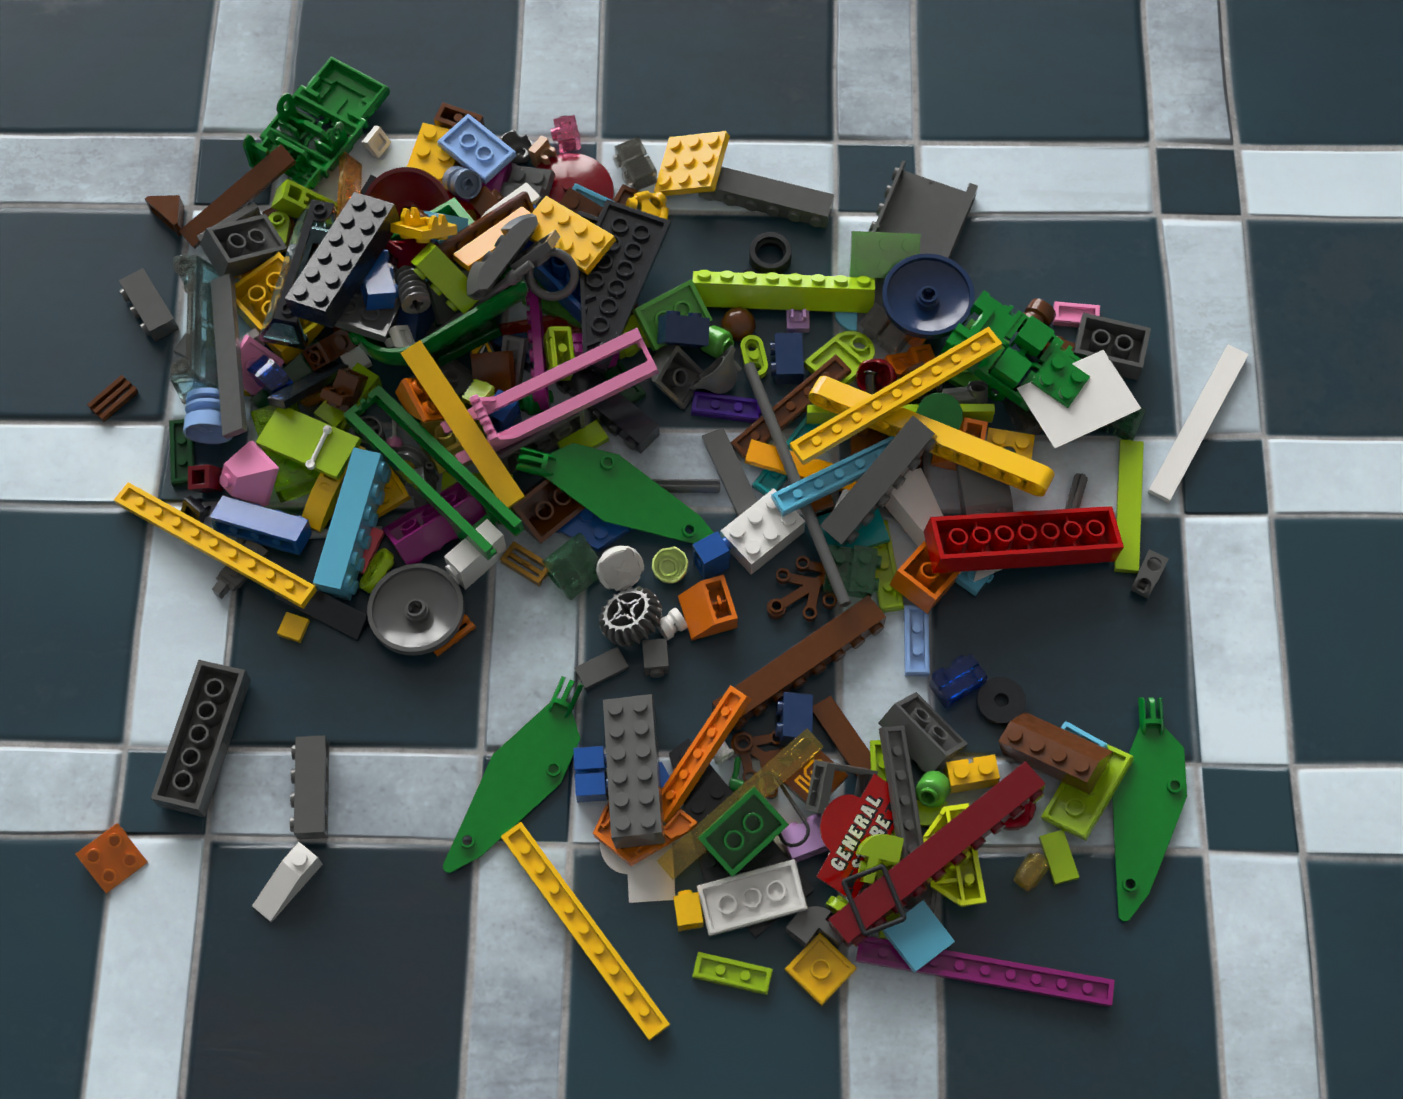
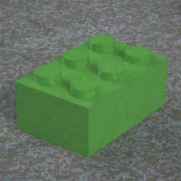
M851 231L849 277L886 278L889 271L898 262L907 257L920 254L921 234Z

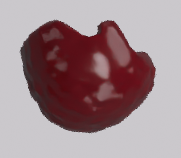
M884 359L865 360L859 365L856 372L858 387L866 392V374L864 373L866 370L878 373L875 380L877 392L897 381L895 369L892 364Z

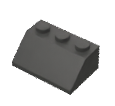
M917 692L894 703L878 722L881 727L905 725L909 755L925 773L942 769L946 762L953 759L968 744Z

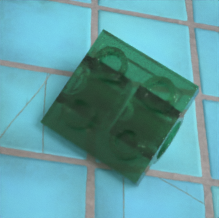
M577 533L542 561L547 568V574L550 579L563 591L569 600L575 598L598 579L596 568L599 557L582 533Z

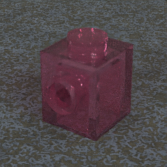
M575 115L561 116L553 119L554 128H550L553 142L557 141L559 152L581 149Z

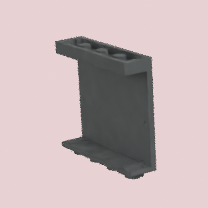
M902 160L900 167L894 169L892 175L893 184L892 186H887L884 194L886 200L884 204H879L876 213L878 219L876 222L872 221L869 232L921 234L920 254H937L951 259L976 198L978 185L969 183L967 190L963 191L904 171L906 161Z

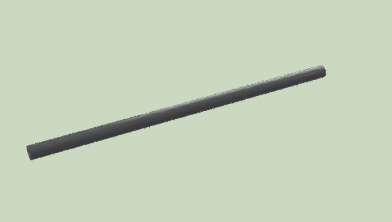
M753 362L747 363L743 368L791 485L801 480L755 364ZM810 503L800 509L838 604L843 608L850 605L851 601Z

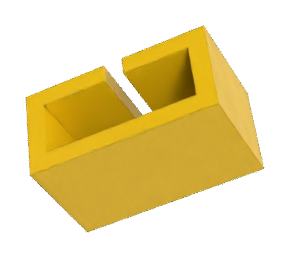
M995 754L975 757L971 763H969L968 759L946 762L943 773L950 781V794L994 787L1000 780Z

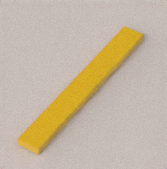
M419 340L401 352V355L495 496L508 508L524 499V494L422 341Z

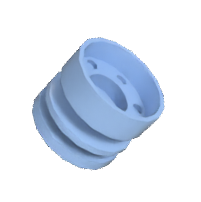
M207 387L189 391L186 395L185 411L187 414L185 415L183 426L185 437L204 444H221L231 440L232 437L226 439L222 436L219 389Z

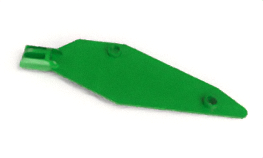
M571 443L550 454L524 447L520 448L521 455L518 456L517 460L519 464L516 465L515 470L546 478L604 522L691 544L714 533L700 515L619 454L576 443ZM685 528H690L692 534L686 533Z
M561 676L550 702L492 755L444 861L443 869L445 872L451 873L480 858L501 839L504 833L520 822L561 784L574 755L573 748H577L580 741L572 711L584 685L578 684L571 702L568 703L567 700L575 681L569 680L562 698L559 699L558 696L566 677ZM470 837L472 843L465 845L463 844V839Z
M1144 697L1138 698L1139 729L1129 752L1134 760L1112 796L1118 917L1124 922L1130 920L1149 895L1187 798L1184 747L1164 727L1162 698H1157L1155 708L1154 698L1148 697L1146 714ZM1126 881L1133 883L1132 889L1126 886Z

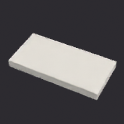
M795 859L697 886L709 936L808 910Z

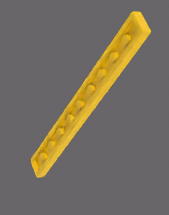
M987 327L790 443V448L804 465L1000 350L1002 342L990 327Z
M129 482L114 499L115 503L303 609L317 591L315 585Z
M518 823L501 836L503 842L646 1038L651 1041L668 1028L670 1023L523 823Z

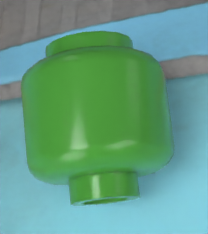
M710 326L709 346L701 347V350L714 358H718L731 345L734 346L732 334L721 327Z
M928 771L925 773L915 788L917 799L923 805L930 808H936L944 804L951 792L948 777L939 771Z

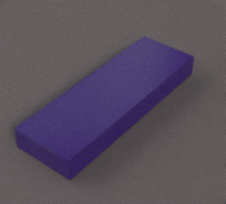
M694 391L691 415L754 423L761 417V410L756 399Z

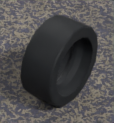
M766 232L758 235L752 241L749 252V262L752 268H756L762 274L770 272L783 274L788 270L791 264L792 247L783 235L775 232ZM775 246L783 251L784 257L780 262L767 264L758 259L757 252L762 247Z

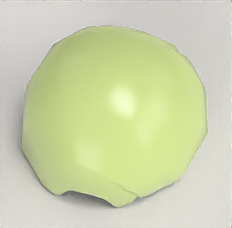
M677 547L663 548L652 559V571L655 577L663 583H676L687 573L688 559L686 554Z

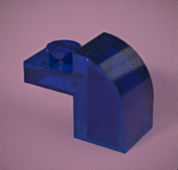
M264 354L246 369L258 386L266 390L270 395L293 383L286 372Z

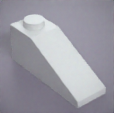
M298 842L281 861L252 907L272 923L323 864L316 855Z

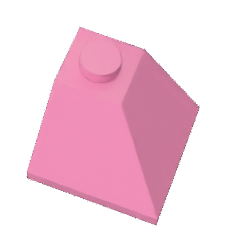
M249 441L224 463L219 483L232 497L261 506H268L279 467L254 441Z

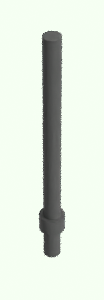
M528 260L516 270H510L505 274L504 279L493 286L483 300H478L467 312L501 293L510 285L514 286L522 280V276L534 268L533 263ZM459 311L457 314H455L453 317H451L449 320H447L433 332L437 331L438 329L442 328L443 326L447 325L448 323L454 321L455 319L459 318L464 314Z

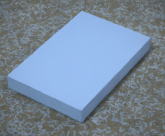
M469 114L437 141V145L463 167L475 171L484 184L488 183L516 157V152Z

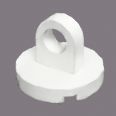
M614 546L604 551L597 563L596 572L598 579L605 588L621 591V588L623 590L628 589L641 578L640 574L644 570V563L642 557L634 548Z

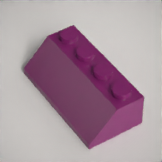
M458 482L438 493L471 526L486 515L484 507ZM429 503L414 508L382 528L406 565L420 563L428 554L439 551L447 542L459 538L449 522Z

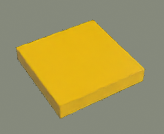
M819 933L784 971L819 1005L823 1006L857 970V967Z

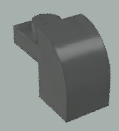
M819 906L808 907V910L798 912L785 931L788 936L804 948L817 933H821L836 948H839L843 943L827 921L830 918L831 911Z

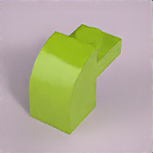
M875 834L864 839L856 850V854L865 856V860L860 861L858 873L878 866L879 859L899 863L904 838L887 834ZM876 872L861 877L860 881L873 884Z

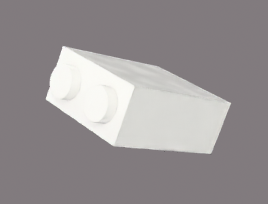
M488 519L479 525L476 530L497 551V554L490 560H487L467 539H463L444 556L447 564L445 566L446 570L455 579L457 584H460L465 590L498 562L507 550L504 535Z

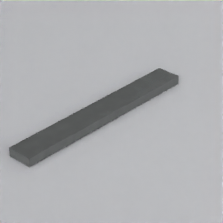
M231 273L210 281L222 436L226 439L247 432L235 279Z

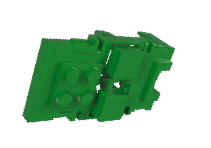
M331 56L319 72L309 81L307 87L301 85L293 95L285 93L280 97L276 107L278 114L260 135L261 143H256L254 137L249 134L245 137L242 146L249 166L253 168L282 144L297 162L284 174L290 177L288 178L289 180L314 190L323 178L328 179L330 176L328 170L333 172L353 149L354 144L363 134L362 128L367 129L369 127L367 119L371 118L389 96V87ZM296 107L299 108V109H301V110H303V111H305L306 113H308V114H310V115L316 117L317 119H319L321 116L324 117L325 119L319 121L318 124H317V123H316V120H315L314 118H312V117L306 115L305 113H303V112L297 110ZM331 121L333 128H329L326 132L321 129L323 124ZM315 137L319 138V141L314 140L316 150L309 149V142Z
M984 290L970 309L971 315L975 312L979 315V318L970 330L959 323L946 340V344L939 355L985 328L990 327L1002 342L1006 351L990 374L987 371L1002 352L1001 349L967 368L968 371L988 384V397L998 402L1007 397L1028 411L1029 407L1019 391L1015 392L1012 389L1016 388L1028 369L1033 367L1038 369V372L1035 373L1031 370L1021 386L1031 382L1053 399L1069 408L1090 378L1089 375L1072 364L1081 360V358L1073 354L1072 346L1069 345L1066 350L1061 347L1064 341L1054 335L1055 331L1034 316L1028 317L1019 310L1016 315L1013 314L1011 311L1014 306L1011 304L1009 307L1005 304L1002 305L993 297H990V294ZM1021 324H1023L1024 326L1019 331V333L1010 345L1011 347H1013L1016 343L1017 347L1020 349V352H1018L1017 350L1011 349L1008 342H1006L1004 338L1010 341V339L1013 337V335L1021 326ZM1048 342L1050 343V345L1045 350L1041 358L1038 360L1043 364L1042 366L1038 363L1030 362L1028 358L1024 356L1026 353L1027 355L1038 357V355L1043 350L1045 345ZM992 388H994L995 390H997L999 393H998V394L994 393V392L992 391Z

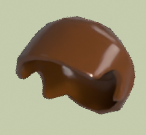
M736 307L724 314L720 326L732 334L733 341L736 342L742 341L748 335H753L756 322L750 311L742 307Z

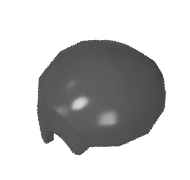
M512 130L502 135L500 139L516 152V157L511 163L522 164L530 159L528 149L534 143L526 134L519 136L515 130Z

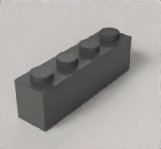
M326 735L296 737V745H292L291 748L292 760H295V769H291V782L295 784L294 793L290 795L291 808H294V817H290V831L294 833L298 840L328 838L329 741Z

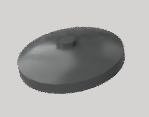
M421 563L404 565L386 574L372 590L367 606L369 625L379 642L391 651L412 656L431 653L447 644L458 632L465 612L463 595L455 579L439 567Z

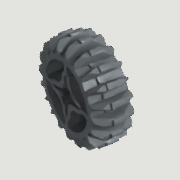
M630 586L627 591L621 588L619 594H613L611 600H606L607 606L601 607L602 613L598 615L600 629L603 631L602 633L606 639L608 638L614 645L618 644L624 647L627 644L632 647L634 642L640 644L644 638L649 640L648 635L650 633H656L655 627L661 625L660 619L663 618V609L659 599L653 592L640 586L636 588Z

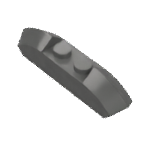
M531 213L518 216L501 228L503 235L501 234L495 242L494 246L496 248L494 251H488L481 262H474L469 271L467 295L473 300H483L534 235L538 226L536 215Z

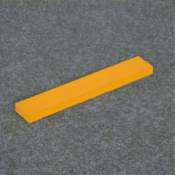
M751 439L744 463L786 475L776 447ZM790 451L801 480L834 464L815 458L803 465L795 453ZM857 481L839 489L838 491L842 492L843 489L851 490L852 487L857 483Z

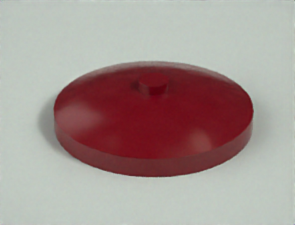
M576 153L559 154L556 157L549 158V165L540 163L536 167L552 170L555 173L549 198L556 202H561L568 188H573L575 183L608 199H614V186L609 172L601 163L589 156Z
M399 167L384 172L371 183L365 193L367 196L395 204L399 217L404 208L411 210V207H416L418 210L430 212L451 200L446 188L435 176L414 167Z

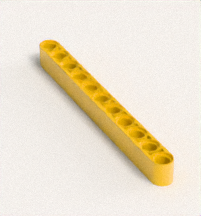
M820 376L810 391L808 398L814 405L839 415L868 398L871 394L830 377ZM903 407L869 426L871 429L895 437L909 419L914 416L938 436L935 439L937 444L930 453L1034 496H1044L1055 476L1053 470L1046 465Z

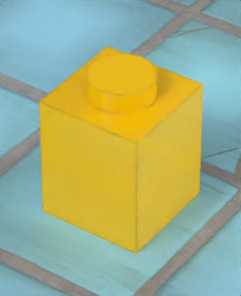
M683 890L678 892V895L673 896L678 931L702 928L703 917L699 893H693V890Z

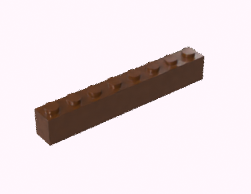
M869 595L736 685L734 688L752 700L733 729L739 730L748 723L747 720L754 715L756 717L760 716L768 709L767 706L775 701L777 703V701H781L784 692H788L793 688L799 689L807 682L806 679L811 675L817 676L827 668V664L832 661L838 662L846 655V651L852 647L853 649L860 647L865 642L866 637L871 634L875 636L884 629L886 616ZM723 695L712 702L713 711Z

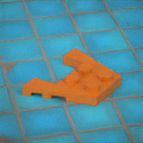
M608 801L593 831V836L629 866H633L696 829L698 822L680 809L664 826L666 843L615 849L611 838Z

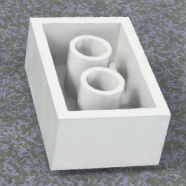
M774 488L720 531V536L722 538L726 537L731 546L730 553L750 575L805 531V520L796 511L782 517L771 499V494L777 492Z

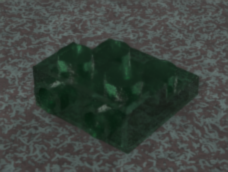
M829 544L828 547L848 596L865 598L869 595L872 597L873 592H877L879 588V578H875V572L880 569L882 556L877 555L878 549L858 545L849 548ZM825 571L823 592L834 594Z

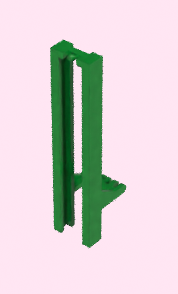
M380 385L367 394V400L361 399L359 406L354 405L343 414L347 424L377 453H381L385 461L449 522L461 541L467 539L487 560H490L497 554V551L476 530L486 519L496 528V523L502 524L515 537L524 530L522 521ZM376 403L484 507L486 515L471 526L381 439L359 415Z

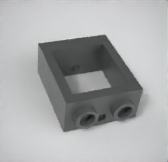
M814 760L805 809L823 814L829 804L835 770L858 774L854 795L860 798L873 774L877 775L878 771Z

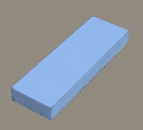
M904 605L905 676L929 677V613L926 614L916 605Z

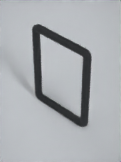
M884 865L875 866L842 880L843 889L861 933L864 936L872 935L906 920L905 911ZM882 870L901 917L866 931L847 883Z

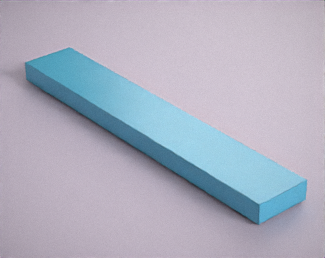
M894 436L882 440L771 494L772 501L783 517L859 480L894 439Z

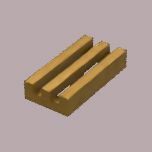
M514 541L500 558V562L539 587L543 579H546L547 574L553 569L552 564ZM514 550L543 567V571L512 552ZM508 558L513 559L514 561H516L517 563L521 564V565L524 566L525 568H527V569H529L530 571L534 572L535 574L538 575V577H536L535 575L531 574L530 572H528L527 570L523 569L522 567L518 566V565L515 564L514 562L510 561Z

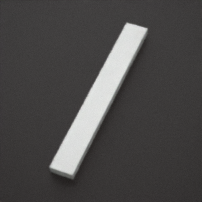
M1229 344L1227 345L1149 488V494L1167 503L1170 502L1249 354Z

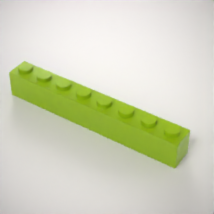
M708 270L693 271L692 281L706 307H742L777 310L806 309L807 311L873 313L875 278L867 276L846 277L844 275L823 276L821 274L811 276L797 273L786 275L774 272L760 274L750 271L745 273H734L731 271L710 272Z

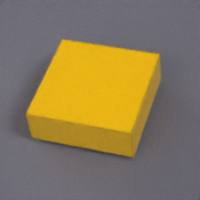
M286 612L277 634L280 637L301 643L310 621L307 618Z

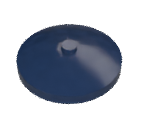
M917 254L901 260L887 274L882 289V304L888 319L902 332L920 339H938L951 335L959 323L964 325L967 322L975 299L973 283L967 272L955 261L937 254Z

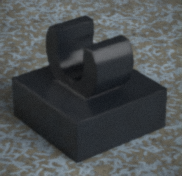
M190 495L184 498L181 512L204 524L205 517L210 514L211 506L204 507L202 505V498L195 499Z

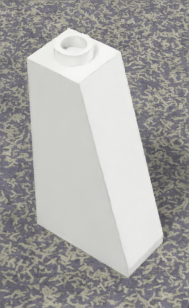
M921 468L914 471L910 470L904 476L906 478L905 482L899 489L896 490L894 488L888 495L890 500L885 505L918 547L925 541L923 531L930 517L943 516Z

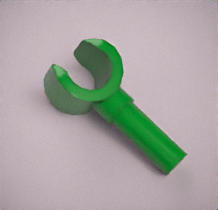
M735 757L733 773L729 780V788L733 792L740 794L744 785V781L738 779L741 758Z

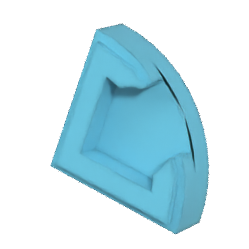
M834 312L836 322L845 331L857 332V313Z

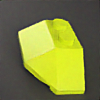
M969 803L943 807L924 834L923 842L969 807ZM971 849L965 854L966 859L956 867L952 864L945 870L947 874L936 883L933 880L930 882L932 889L961 907L987 903L977 850Z

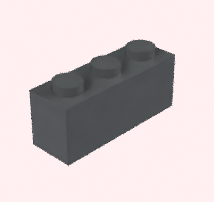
M143 268L119 280L123 288L119 292L125 302L130 301L133 306L129 308L136 320L141 318L143 323L140 326L146 337L151 335L156 342L179 330L174 317Z

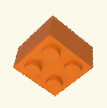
M923 541L897 570L889 585L928 614L953 586L961 572L933 573L927 545Z

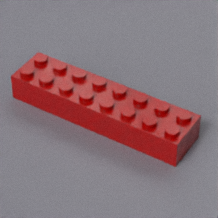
M1112 506L930 517L923 531L933 573L1115 562L1124 548Z

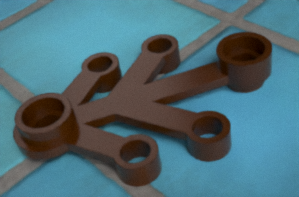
M799 556L795 564L798 571L806 572L809 570L822 574L812 578L791 574L786 568L778 569L776 581L779 584L790 583L800 585L801 587L782 599L775 598L768 602L767 614L772 619L778 620L784 617L788 606L809 594L807 606L803 609L802 615L804 620L808 622L814 621L817 617L816 605L819 590L827 582H829L828 591L823 597L822 604L826 609H833L837 604L836 596L823 564L812 562L806 556ZM834 559L837 568L840 569L839 574L843 581L848 573L847 566L841 560ZM804 561L807 563V565L805 567H801L798 563ZM784 573L787 575V578L781 579L779 574ZM831 598L834 600V603L827 604L825 600ZM774 604H778L781 606V608L779 610H774L772 606ZM813 611L814 615L809 617L805 613Z
M775 730L771 734L755 737L748 732H739L733 736L731 748L735 754L741 756L745 785L753 786L757 778V773L752 768L751 756L759 760L762 772H772L771 769L779 774H782L788 766L778 760L790 757L796 759L799 756L794 754L793 750L795 748H782L764 752L757 747L770 743L778 747L779 742L773 740ZM741 741H745L748 746L741 748L738 744ZM752 774L755 778L753 781H747L746 775ZM764 775L763 781L765 786L763 794L767 799H774L778 795V787L774 784L773 776ZM767 788H774L775 793L772 795L766 792Z

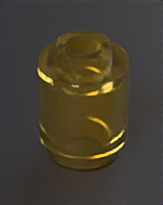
M1038 852L1035 854L1028 853L1015 871L1016 876L1013 880L1027 891H1030L1032 887L1035 888L1050 868L1047 864V858Z

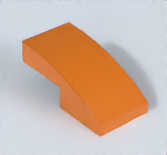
M926 344L909 347L907 352L886 355L884 360L892 364L897 375L896 377L900 378L902 372L910 366L923 361L926 364L934 359L935 355L931 345Z

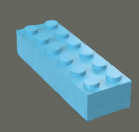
M353 447L313 580V584L320 591L331 597L351 601L352 594L355 595L357 592L358 574L363 571L365 566V558L362 557L365 549L368 550L371 546L372 537L369 535L372 527L375 528L377 525L378 514L376 512L379 505H382L384 502L385 492L383 490L385 483H389L391 478V469L381 453Z

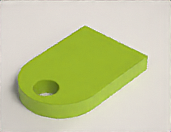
M844 331L837 334L804 361V368L813 374L836 354L851 369L852 373L841 381L849 385L856 379L859 365L865 360L874 359L875 348L872 341L866 335L856 331ZM861 343L865 346V348L858 349L854 346V344Z

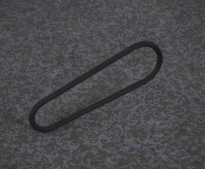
M771 771L762 772L755 780L756 789L762 794L758 785L760 778L764 775L773 776L806 826V835L800 842L790 844L784 840L781 833L778 835L780 841L788 847L802 845L810 835V827L807 820L781 781L778 780V776Z

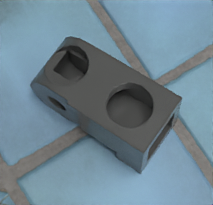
M1149 549L1130 591L1148 599L1169 558Z

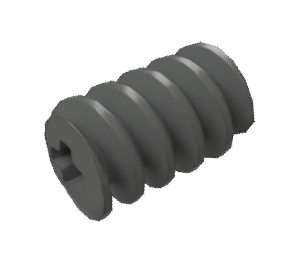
M404 265L394 275L395 283L399 289L402 310L409 314L422 313L431 304L425 279L422 280L413 271L414 267Z

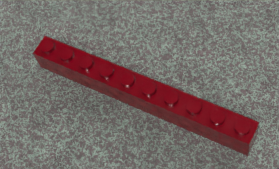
M1026 761L888 871L903 909L907 906L906 901L913 896L915 899L921 896L927 890L926 885L932 880L935 883L941 880L947 874L945 870L952 864L956 867L966 859L965 854L971 849L976 851L986 842L984 838L989 834L993 833L996 835L1006 826L1004 824L1005 821L1010 817L1016 819L1025 811L1023 808L1030 801L1034 804L1043 797L1046 783ZM884 875L853 899L866 931L887 923L886 918L893 912L895 914L899 913ZM849 903L828 919L831 928L848 948L853 944L857 947L867 939V936L861 933Z

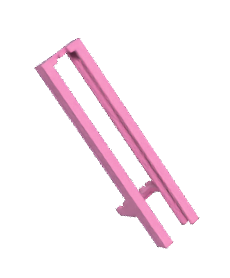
M635 328L497 396H471L469 400L473 407L468 409V412L474 421H480L487 435L488 442L494 451L498 452L659 374L638 328ZM634 344H637L638 348H642L647 358L645 363L500 433L496 432L489 414ZM446 421L440 423L445 434L448 435L453 432ZM465 450L455 454L457 460L465 467L473 464Z

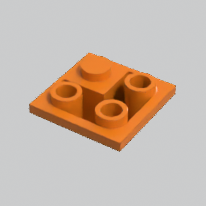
M404 378L401 380L395 393L403 408L410 415L423 422L445 420L417 378Z

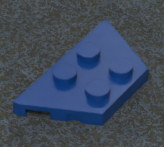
M585 508L557 530L556 533H563L571 537L573 541L579 544H586L588 548L600 552L631 531L632 528L604 522Z

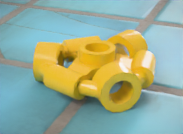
M647 190L634 193V197L628 198L625 206L637 209L639 202L640 211L668 220L667 198L659 191L650 193Z

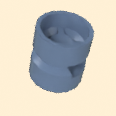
M459 166L448 168L442 178V184L449 193L464 199L476 197L482 187L481 178L475 171Z

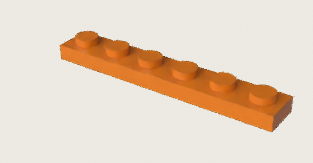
M731 685L662 788L665 823H668L679 811L752 700Z

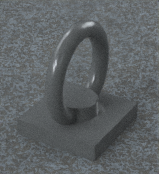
M556 229L520 252L510 265L512 269L516 270L526 261L530 260L534 268H536L551 256L561 259L569 269L570 279L566 287L560 291L549 292L539 287L534 279V268L524 275L526 284L531 292L547 301H559L567 298L574 292L579 281V270L575 260L566 251L554 247L560 239Z

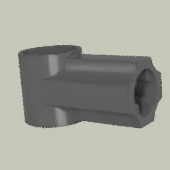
M972 381L967 387L942 389V393L953 396L959 404H988V384L984 381Z

